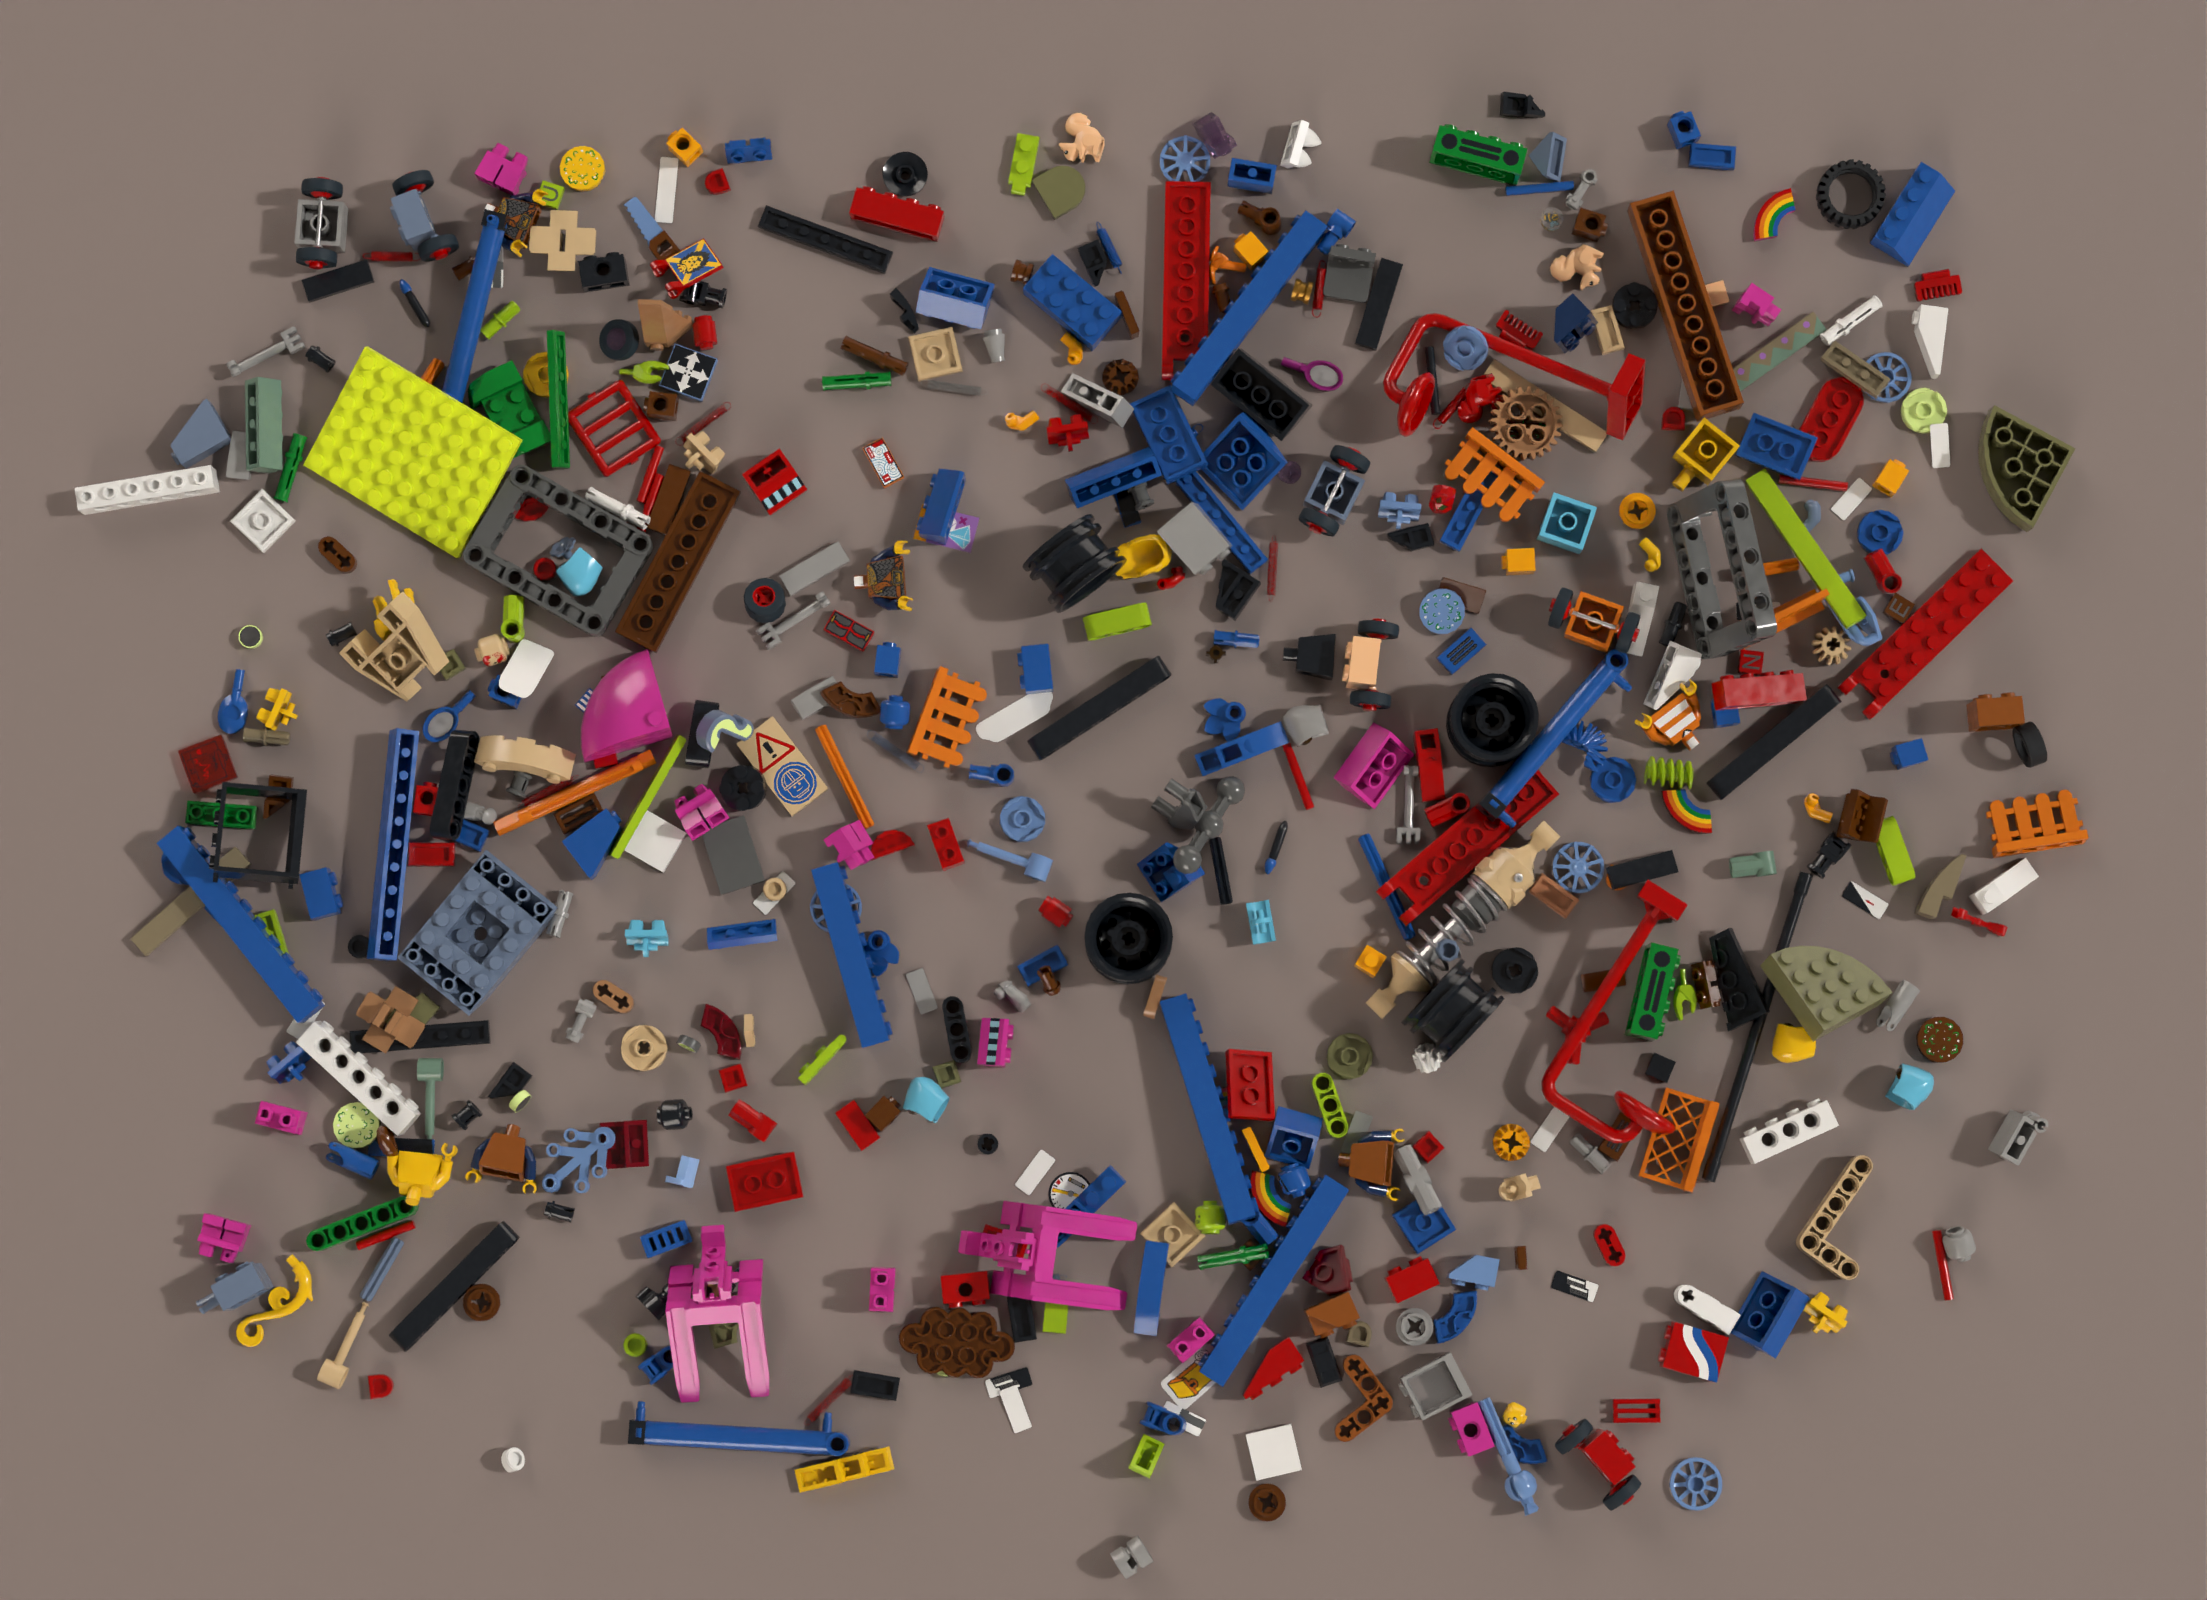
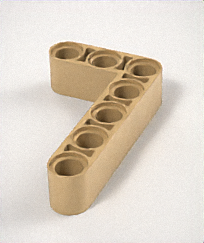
M1865 1155L1854 1156L1849 1160L1796 1239V1246L1801 1252L1843 1280L1856 1278L1859 1273V1266L1852 1258L1825 1239L1873 1169L1871 1159ZM1859 1159L1865 1163V1170L1861 1173L1855 1168V1163ZM1846 1178L1852 1182V1189L1848 1192L1842 1187V1182ZM1832 1198H1837L1839 1201V1208L1835 1211L1829 1206V1201ZM1819 1217H1823L1826 1220V1227L1822 1230L1816 1226V1220ZM1806 1236H1810L1813 1239V1246L1810 1249L1805 1248L1803 1245V1239ZM1826 1249L1830 1250L1833 1254L1832 1260L1828 1263L1822 1258V1254ZM1845 1263H1849L1852 1267V1272L1848 1276L1842 1273V1266Z

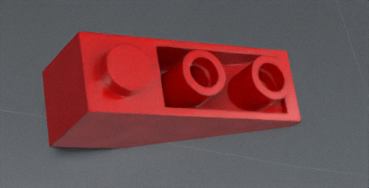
M1438 728L1415 731L1413 733L1422 802L1445 799Z
M1289 1337L1268 1349L1242 1394L1245 1399L1250 1397L1251 1400H1254L1263 1394L1262 1388L1267 1385L1273 1387L1283 1380L1281 1376L1288 1371L1290 1374H1293L1302 1368L1300 1363L1304 1359Z

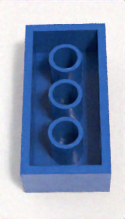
M1053 254L1023 287V294L1091 351L1098 346L1122 318V311Z

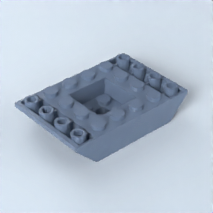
M485 850L397 958L470 1016L491 996L546 929L558 907L489 851ZM478 928H485L487 931V937L482 941L475 938V931Z

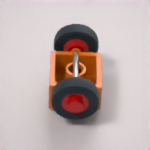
M1563 587L1560 589L1557 598H1553L1549 608V612H1551L1548 622L1549 626L1560 629L1564 619L1569 615L1571 618L1564 638L1608 653L1616 633L1618 641L1615 650L1622 653L1628 652L1631 643L1636 642L1640 629H1637L1640 621L1639 614L1629 612L1625 621L1619 625L1624 612V606L1580 591L1575 607L1571 608L1573 591Z

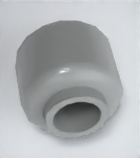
M1955 1226L1946 1230L1942 1242L1948 1258L1958 1262L1970 1260L1971 1255L1976 1251L1971 1231L1963 1228V1226Z

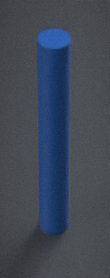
M1574 181L1505 187L1506 196L1574 190Z

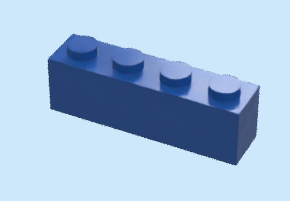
M1147 447L1065 479V483L1072 502L1076 508H1080L1162 476L1155 454Z

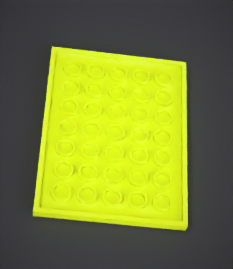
M366 346L303 465L455 558H460L523 440Z

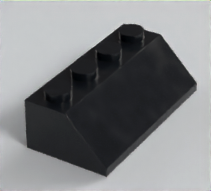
M1238 348L1210 384L1280 441H1283L1313 406L1240 348Z

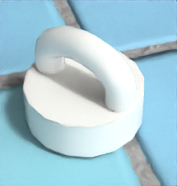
M516 1447L505 1450L501 1457L502 1465L509 1473L522 1469L525 1463L523 1452Z

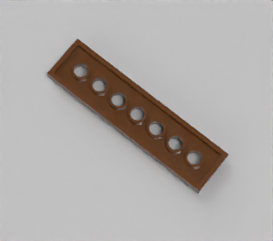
M701 471L698 473L615 632L657 653L741 494L739 490ZM708 496L716 498V504L711 508L704 506V499ZM697 516H703L706 519L705 525L701 528L693 525V520ZM687 536L695 538V544L691 548H686L682 544L683 539ZM676 556H681L685 560L684 565L680 568L672 566V560ZM666 576L674 579V584L670 588H664L661 585L662 579ZM659 596L663 598V605L660 608H653L651 606L653 597ZM645 616L651 617L653 620L649 628H642L640 626V621Z

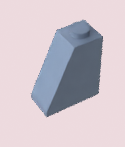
M208 399L202 401L170 445L174 451L171 453V456L177 465L181 464L186 469L231 443V436Z

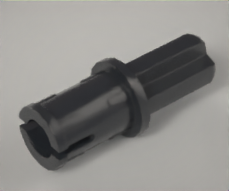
M1682 602L1674 603L1668 620L1664 622L1666 626L1659 640L1660 644L1667 647L1670 641L1674 642L1678 630L1682 629L1681 623L1687 610L1686 604Z

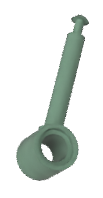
M419 1058L417 1062L418 1081L426 1082L425 1135H427V1139H432V1135H434L435 1082L443 1081V1058Z

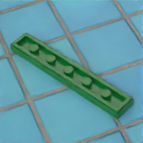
M547 330L552 468L568 469L570 468L565 332Z

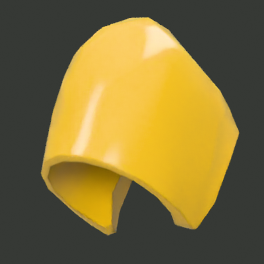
M1779 1023L1777 1025L1772 1046L1773 1057L1780 1062L1792 1063L1814 1056L1816 1041H1812L1803 1027H1794L1791 1023Z

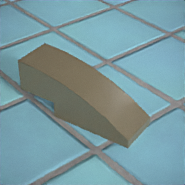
M1958 855L1936 874L1921 896L1914 912L1915 914L1929 919L1937 917L1942 899L1948 901L1953 898L1967 855Z

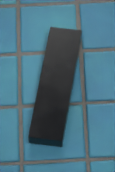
M1381 258L1355 341L1356 345L1377 350L1403 264Z

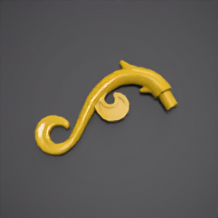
M293 1254L286 1261L295 1273L294 1282L299 1281V1289L296 1296L291 1302L283 1305L281 1303L282 1298L290 1299L289 1290L281 1286L274 1288L268 1297L269 1304L274 1310L251 1315L237 1325L236 1337L242 1345L254 1347L260 1344L264 1337V1329L260 1324L256 1325V1334L248 1336L245 1328L249 1323L287 1316L299 1309L307 1298L313 1301L310 1271L303 1261L300 1262Z

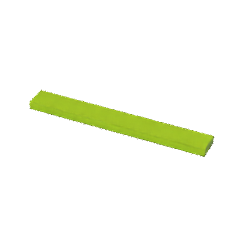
M1766 469L1746 479V485L1820 591L1827 588L1830 595L1825 599L1844 627L1848 629L1865 619L1867 615Z

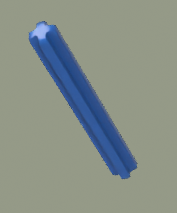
M1364 834L1358 840L1381 887L1390 877L1370 834ZM1394 890L1385 899L1403 939L1407 941L1414 938L1416 934L1411 923L1405 926L1399 919L1405 910L1396 890Z

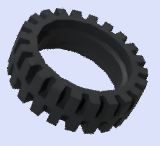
M1850 159L1847 162L1840 161L1838 164L1831 166L1822 176L1816 190L1818 209H1821L1822 216L1827 217L1829 223H1835L1834 226L1838 228L1843 226V229L1863 227L1871 222L1882 209L1886 193H1884L1886 189L1885 184L1882 183V176L1877 175L1878 171L1871 169V165L1868 163L1866 165L1862 164L1863 161L1860 160L1854 162V159ZM1847 173L1863 177L1869 183L1873 193L1869 208L1863 213L1854 216L1845 215L1837 211L1831 204L1829 189L1833 180Z

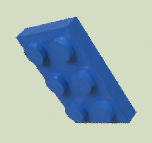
M1753 413L1736 456L1800 481L1818 437Z

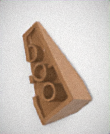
M638 299L644 342L647 347H650V350L663 351L664 348H670L693 327L692 324L694 322L689 315L682 317L680 310H672L673 307L662 300Z

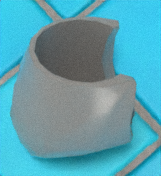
M1320 705L1294 706L1283 716V724L1297 747L1307 745L1313 738L1329 734Z

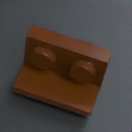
M1851 789L1850 793L1846 794L1836 836L1841 839L1877 843L1888 799L1870 796L1858 789Z

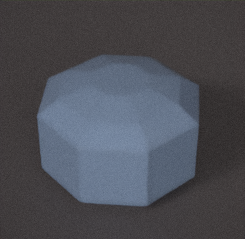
M1445 938L1437 943L1435 952L1439 959L1450 962L1458 957L1460 949L1456 941Z

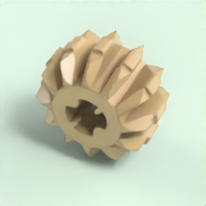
M1833 626L1831 631L1824 627L1822 633L1817 632L1815 634L1818 640L1812 641V645L1818 648L1813 650L1812 653L1821 654L1818 658L1819 662L1826 658V665H1831L1832 660L1838 665L1841 663L1840 658L1845 660L1848 657L1846 652L1851 650V646L1845 645V643L1849 642L1850 639L1849 637L1843 639L1844 630L1837 634L1836 626ZM1830 641L1834 642L1833 645H1836V648L1832 651L1829 650L1830 646L1827 647Z

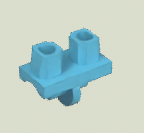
M1269 900L1246 903L1253 945L1276 941Z
M631 920L629 928L625 929L627 945H634V950H642L643 957H649V951H658V946L669 945L668 933L663 920L652 921L651 930H643V921Z

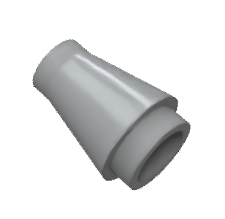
M1002 329L984 331L985 337H983V340L990 355L991 363L1005 361V334H1002Z

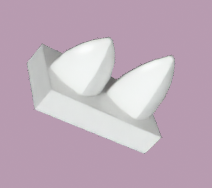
M1300 120L1292 123L1280 166L1287 169L1292 167L1300 168L1312 163L1309 155L1302 147H1314L1322 142L1317 134L1308 128V122Z

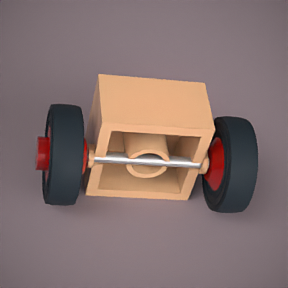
M1379 618L1359 621L1358 634L1364 637L1353 636L1351 642H1347L1345 659L1349 660L1348 664H1345L1343 668L1342 681H1346L1345 688L1361 689L1351 692V705L1362 707L1366 711L1389 709L1391 706V696L1376 691L1375 687L1379 651L1382 640L1398 638L1399 626Z

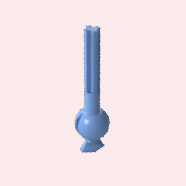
M1490 1397L1478 1401L1482 1415L1509 1475L1504 1484L1507 1495L1513 1501H1521L1522 1506H1524L1525 1516L1537 1512L1539 1507L1534 1503L1532 1497L1537 1490L1536 1479L1529 1471L1521 1470Z

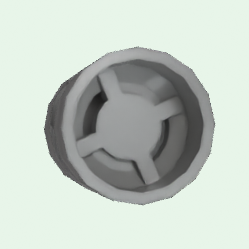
M1138 1535L1127 1542V1547L1120 1546L1110 1553L1125 1579L1137 1573L1138 1567L1145 1568L1154 1562Z

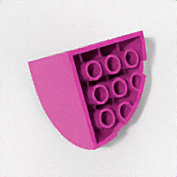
M648 649L638 652L614 666L601 679L587 702L581 725V749L584 763L673 738Z

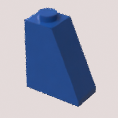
M607 808L562 841L591 880L597 876L623 829L619 824L622 820L615 811L610 812Z

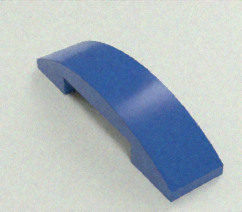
M1146 1240L1139 1282L1134 1333L1157 1336L1169 1243Z

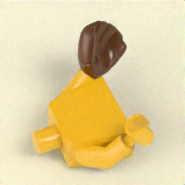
M380 1126L377 1129L379 1147L387 1156V1173L393 1185L399 1187V1194L406 1196L405 1202L407 1204L416 1206L420 1202V1197H433L435 1191L439 1190L449 1181L453 1165L451 1159L458 1152L455 1145H453L452 1152L449 1154L447 1153L448 1144L444 1143L441 1147L443 1155L399 1151L398 1155L394 1132L388 1129L387 1126Z

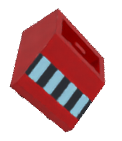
M780 448L742 474L744 480L770 516L807 491L804 483Z

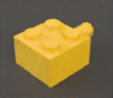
M1704 417L1672 457L1683 466V470L1672 481V485L1683 492L1690 481L1697 477L1708 486L1740 445Z

